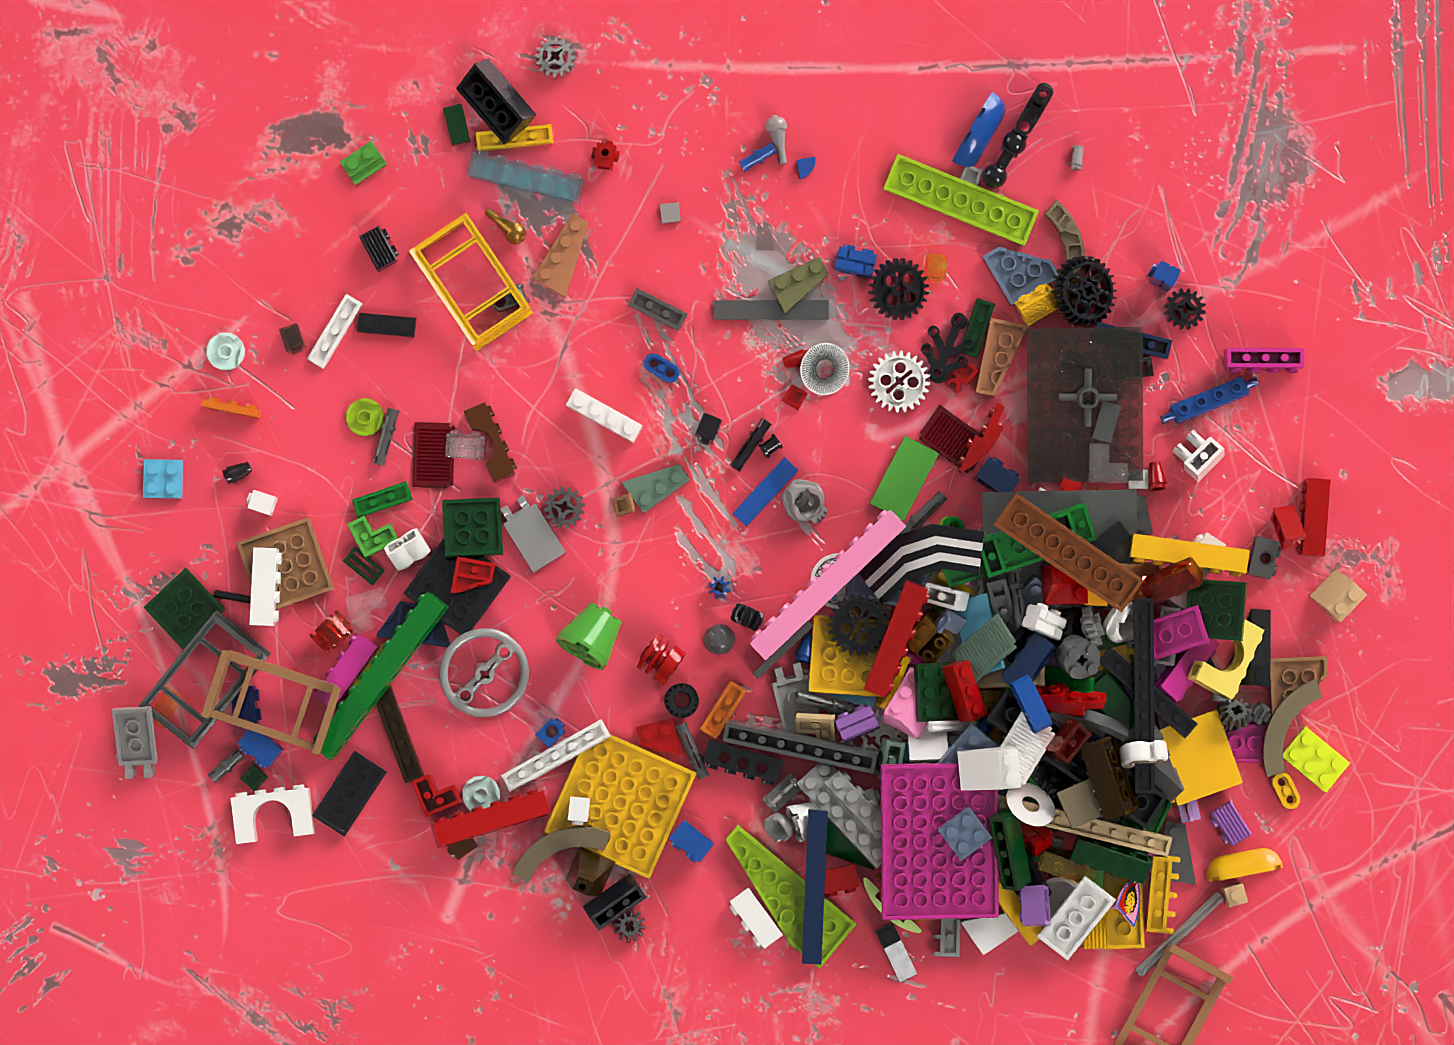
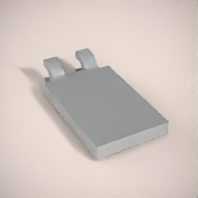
M524 495L517 498L522 509L512 514L506 505L500 510L508 520L503 524L534 573L565 554L566 551L537 505L530 506Z
M800 662L792 663L795 674L784 677L782 667L774 668L777 682L772 683L783 730L797 733V713L819 714L816 707L794 702L797 690L814 695L813 692H808L810 675H803Z
M151 706L113 708L112 718L118 764L125 767V779L134 778V775L137 774L136 766H143L144 778H152L153 774L156 773L154 764H157L158 756Z

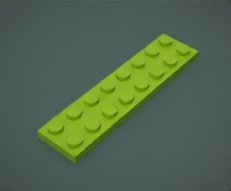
M897 154L883 188L887 192L1024 247L1039 210L900 154Z

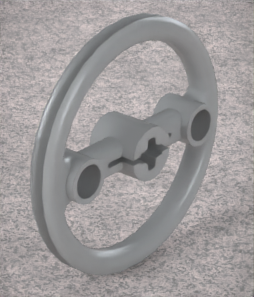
M487 628L471 630L457 637L445 650L439 667L440 685L448 701L459 711L474 717L497 716L511 709L523 696L529 680L528 661L521 646L508 634ZM490 637L500 640L501 643L496 646L495 653L487 662L478 663L474 668V676L465 686L459 687L456 693H453L448 681V667L456 650L464 643L475 638ZM501 648H508L506 655L501 656L498 654ZM512 653H515L520 664V680L512 696L504 703L492 708L481 709L469 706L468 703L472 701L475 691L482 684L492 682L495 675L494 670L503 660H508ZM482 670H483V671H486V670H487L488 675H487V676H485V675H482V676H481L480 671H482ZM462 691H469V697L465 699L460 697Z

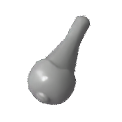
M773 115L766 121V132L770 134L777 149L779 163L786 164L785 129H787V123L783 117Z

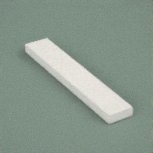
M600 719L501 776L509 792L512 793L610 738L611 735L603 720Z

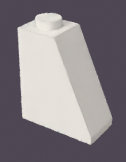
M1000 913L999 918H971L961 921V924L982 955H985L1018 932L1005 913Z

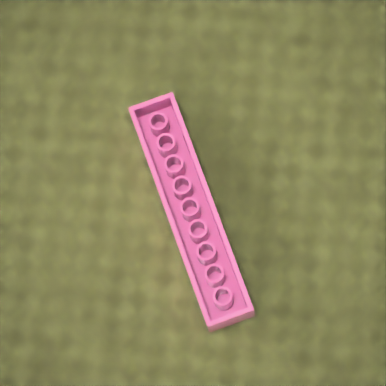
M892 510L881 512L876 517L879 520L874 525L870 523L863 530L865 534L861 538L856 536L848 544L850 548L846 552L843 549L834 557L837 561L833 565L828 563L821 570L823 574L819 578L815 576L806 584L809 588L805 591L801 589L793 597L795 601L791 605L786 603L779 610L781 614L777 618L773 616L764 624L767 627L764 631L758 630L751 637L753 641L750 645L765 660L772 656L907 527Z

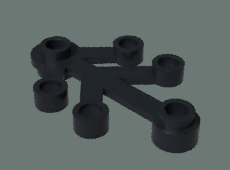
M956 313L952 316V328L945 345L937 326H931L928 329V334L933 338L940 353L939 362L937 363L933 355V347L930 344H923L921 352L927 357L931 366L928 375H930L929 378L934 383L944 382L948 373L959 368H965L968 365V359L962 355L957 357L956 362L946 365L949 358L966 350H972L975 347L974 340L966 338L962 344L953 348L959 330L967 325V318L962 313ZM961 317V322L955 323L956 318ZM933 329H937L935 335H931ZM968 341H972L970 347H966ZM930 347V351L925 353L924 349ZM961 359H965V363L963 365L959 364V361ZM937 370L941 371L940 376H935Z

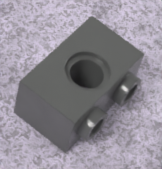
M1259 536L1254 537L1246 575L1266 580L1271 579L1272 576L1274 577L1277 570V565H1274L1275 560L1279 558L1281 553L1280 542ZM1262 553L1267 554L1269 557L1267 564L1260 561Z

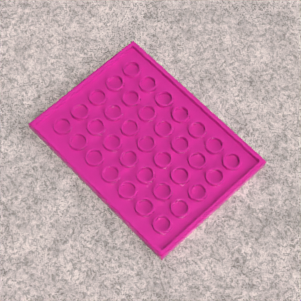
M958 763L880 764L882 920L999 918L998 863L993 837L961 861L937 830L969 806L992 836L989 817L998 812V790H961Z

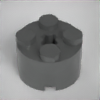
M1070 635L1062 640L1063 642L1060 646H1057L1055 651L1056 663L1072 678L1084 679L1097 673L1100 653L1097 647L1080 635Z

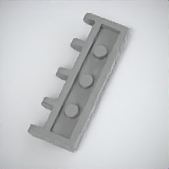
M941 919V935L933 934V939H940V952L935 951L932 953V956L960 957L961 919Z

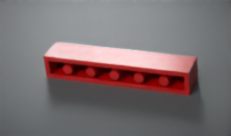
M906 579L867 677L864 690L885 698L887 693L891 694L895 684L892 682L894 675H899L902 665H899L901 657H906L909 647H906L908 639L912 641L916 631L913 629L915 621L919 623L923 613L920 611L922 604L926 605L930 596L927 593V587Z
M535 789L526 792L527 796L521 798L519 795L509 797L508 802L501 803V800L490 803L488 808L483 809L482 806L471 809L472 812L464 814L463 811L453 814V818L446 820V817L434 820L435 824L431 825L437 849L548 815L550 810L544 791L538 792Z

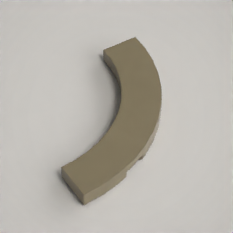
M1056 200L1044 216L1055 226L1062 239L1066 263L1068 259L1085 256V250L1080 230L1073 217ZM1080 268L1075 269L1073 274L1078 275Z
M1316 679L1296 688L1282 700L1271 716L1264 735L1263 763L1267 777L1286 771L1283 760L1285 736L1297 714L1310 703L1322 698Z
M568 827L551 832L537 840L527 849L517 862L512 874L530 881L535 870L545 859L567 848L591 847L604 851L611 832L596 827Z

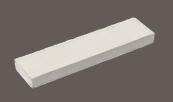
M348 294L344 296L307 360L322 369L326 367L363 303Z

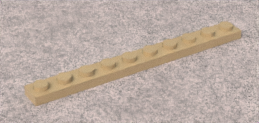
M998 794V811L1002 808L1010 809L1006 796ZM1022 800L1024 808L1028 811L1036 812L1039 810V804ZM1055 808L1053 820L1049 824L1044 825L1045 827L1168 857L1173 839L1170 836L1097 818L1072 829L1064 810Z

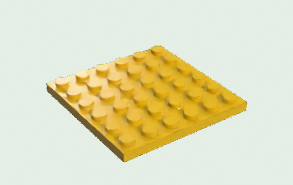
M611 735L610 738L577 756L544 832L549 834L568 827H596L610 831L611 835L604 851L591 847L584 848L615 861V864L650 879L697 773ZM571 796L590 798L588 822H584L583 825L572 824V820H568Z

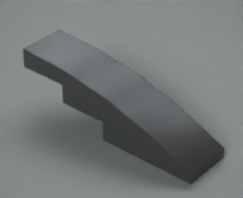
M1087 709L1085 716L1065 715L1049 711L1051 718L1080 734H1083L1085 729L1101 738L1108 733L1123 742L1128 736V725Z

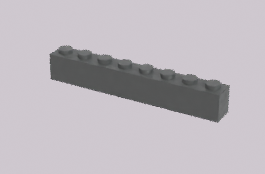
M729 719L726 722L723 735L724 742L872 774L876 771L880 751L733 719Z

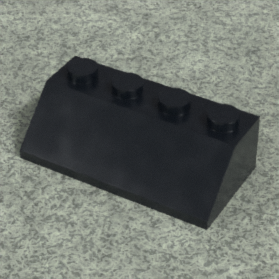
M489 59L475 63L456 88L503 144L508 143L523 131L537 115Z

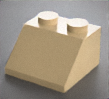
M1335 569L1309 597L1336 623H1340L1367 594L1354 581Z

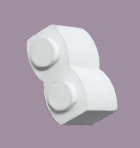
M417 528L408 531L401 538L390 542L384 548L387 556L398 571L409 568L414 561L425 558L431 551Z

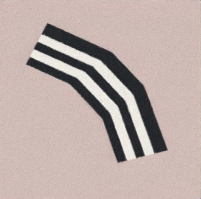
M930 524L897 535L859 572V575L882 605H884L904 586L906 579L911 580L941 569L979 574L985 532Z

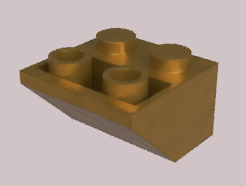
M933 608L913 628L916 630L912 641L908 639L906 644L926 663H935L955 642L951 631L944 629L941 634L937 633L935 621L940 615Z

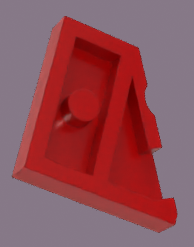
M457 556L450 594L492 584L495 563Z
M673 718L636 727L640 746L678 755L682 754Z

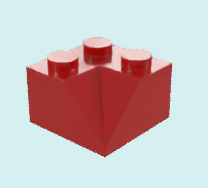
M1053 565L1042 566L1043 604H1088V589Z

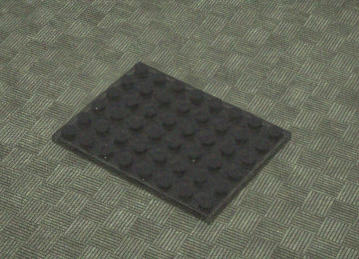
M1143 327L1027 328L1028 482H1062L1063 478L1075 482L1143 481ZM1085 368L1092 369V387L1099 394H1117V402H1106L1121 405L1111 443L1092 438L1102 401H1099L1091 409V427H1084V408L1079 406L1077 401H1059V394H1077L1079 389L1084 387ZM1085 392L1083 395L1085 403H1089V400L1093 399V395Z

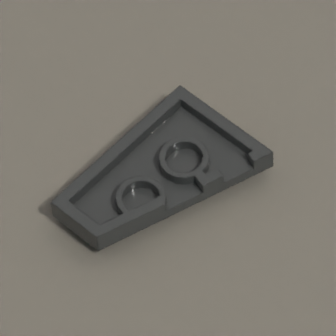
M1165 821L1163 835L1173 838L1168 856L1180 857V862H1172L1171 873L1179 874V879H1171V881L1196 885L1186 825Z

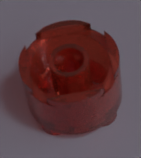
M338 610L334 611L335 617L331 614L314 630L316 632L315 635L313 633L309 635L324 652L328 651L330 653L339 645L337 641L341 637L343 639L347 638L353 631L351 629L352 624Z

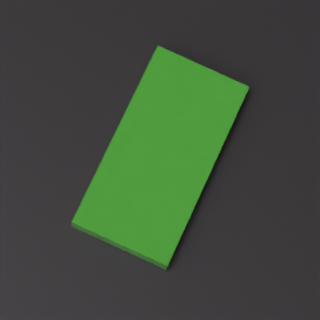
M905 436L870 504L882 511L886 510L888 512L892 510L904 521L939 453Z

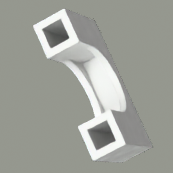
M304 784L293 786V790H285V787L274 788V792L266 793V789L254 791L255 795L247 796V792L235 793L236 797L231 798L236 844L258 841L256 814L264 803L271 800L279 801L289 809L294 836L315 834L310 788H305Z

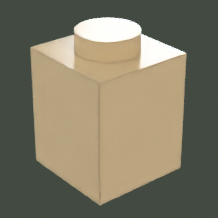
M1236 883L1221 888L1227 907L1248 902L1243 883Z

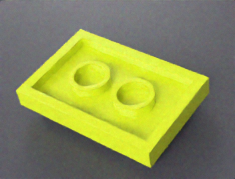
M1306 726L1302 728L1283 752V759L1325 793L1350 764V762Z

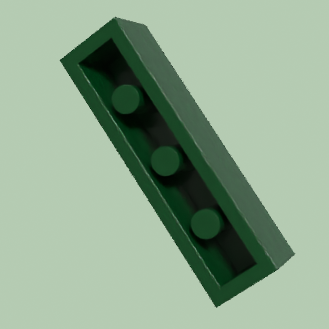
M1002 808L989 817L1002 889L1019 891L1031 882L1021 823L1010 809Z
M1078 834L1070 850V860L1075 864H1084L1090 866L1095 871H1105L1114 877L1126 878L1132 883L1144 884L1152 865L1151 856Z

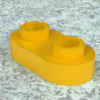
M1284 772L1275 774L1272 777L1271 783L1281 805L1287 809L1296 808L1300 804V795L1291 777ZM1280 778L1284 780V784L1282 786L1278 784V780ZM1288 796H1292L1293 801L1291 803H1288L1286 801V798Z

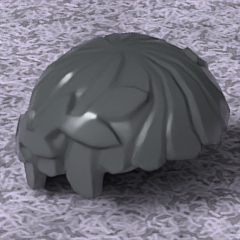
M723 624L709 627L703 637L705 648L716 655L729 652L735 642L733 631Z

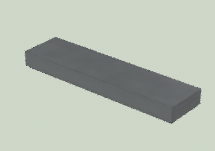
M808 620L753 675L759 679L813 627V624Z

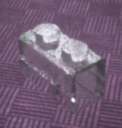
M450 430V434H446L445 458L483 460L485 436H481V432L471 431L469 435H464L462 431Z

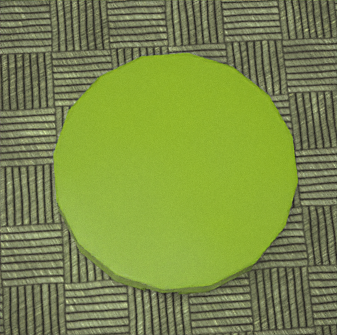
M361 398L349 406L346 411V422L353 433L368 437L381 429V424L384 423V413L376 401Z

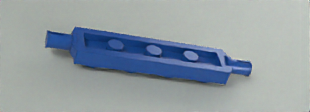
M1242 377L1236 378L1172 404L1170 407L1171 412L1160 416L1164 424L1174 419L1177 424H1180L1248 396L1249 388L1259 385L1256 377L1246 382Z

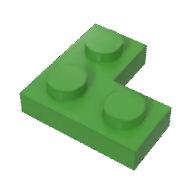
M365 516L347 524L365 559L383 550L390 542L398 539L390 523L374 532Z

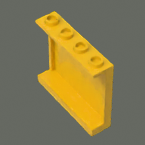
M1212 710L1192 718L1198 725L1186 738H1183L1171 726L1159 729L1164 738L1162 740L1166 742L1167 750H1169L1171 755L1169 758L1172 766L1176 768L1184 787V791L1170 802L1174 806H1179L1243 783L1217 710Z

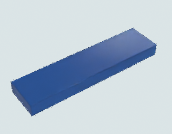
M784 457L732 514L747 527L798 472V469Z

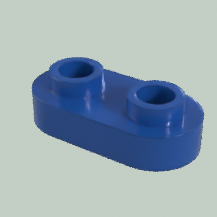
M652 353L646 356L644 367L648 372L666 383L677 381L679 369L676 365L658 354ZM653 360L656 361L657 366L651 367L650 362ZM671 370L674 374L672 377H668L666 372Z

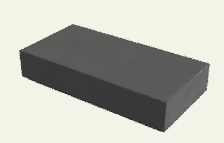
M1102 401L1092 438L1111 443L1121 405Z

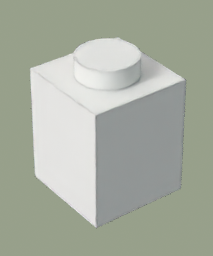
M253 490V493H249L246 504H249L248 508L272 516L278 498Z
M570 797L568 820H572V824L583 825L584 822H588L590 798Z

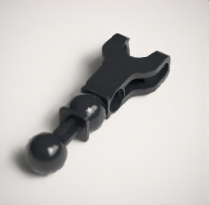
M1041 83L1037 86L1020 115L1015 128L1004 136L1000 148L1003 151L996 164L987 166L983 172V180L988 187L999 188L1006 182L1007 173L1005 169L1012 158L1016 159L1018 154L1025 150L1027 135L1031 133L1051 100L1053 88L1050 84ZM1039 92H1046L1047 97H1040ZM1021 122H1027L1029 124V130L1025 132L1021 131L1019 129V124Z

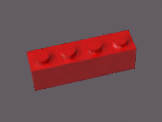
M1306 478L1301 483L1303 501H1300L1299 512L1302 513V520L1300 521L1306 538L1298 540L1302 543L1296 547L1299 555L1325 556L1330 479Z

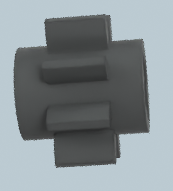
M1258 702L1257 705L1252 703L1249 709H1252V715L1250 716H1252L1253 722L1259 725L1263 721L1265 723L1269 722L1272 716L1269 713L1271 708L1262 702Z

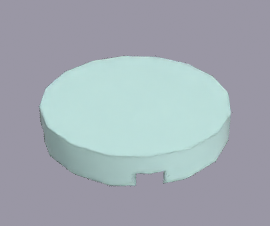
M220 333L210 339L206 355L209 362L215 368L222 371H230L242 363L245 357V348L243 342L236 335Z
M476 776L468 780L462 791L463 802L470 811L479 806H482L483 809L488 808L490 803L499 801L501 797L500 788L497 783L486 776Z

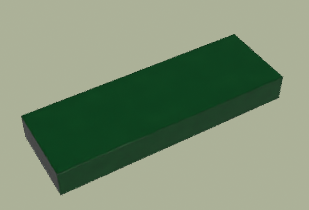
M977 298L963 341L966 338H972L975 342V347L961 354L977 359L995 307L994 303ZM972 341L966 343V347L972 345Z

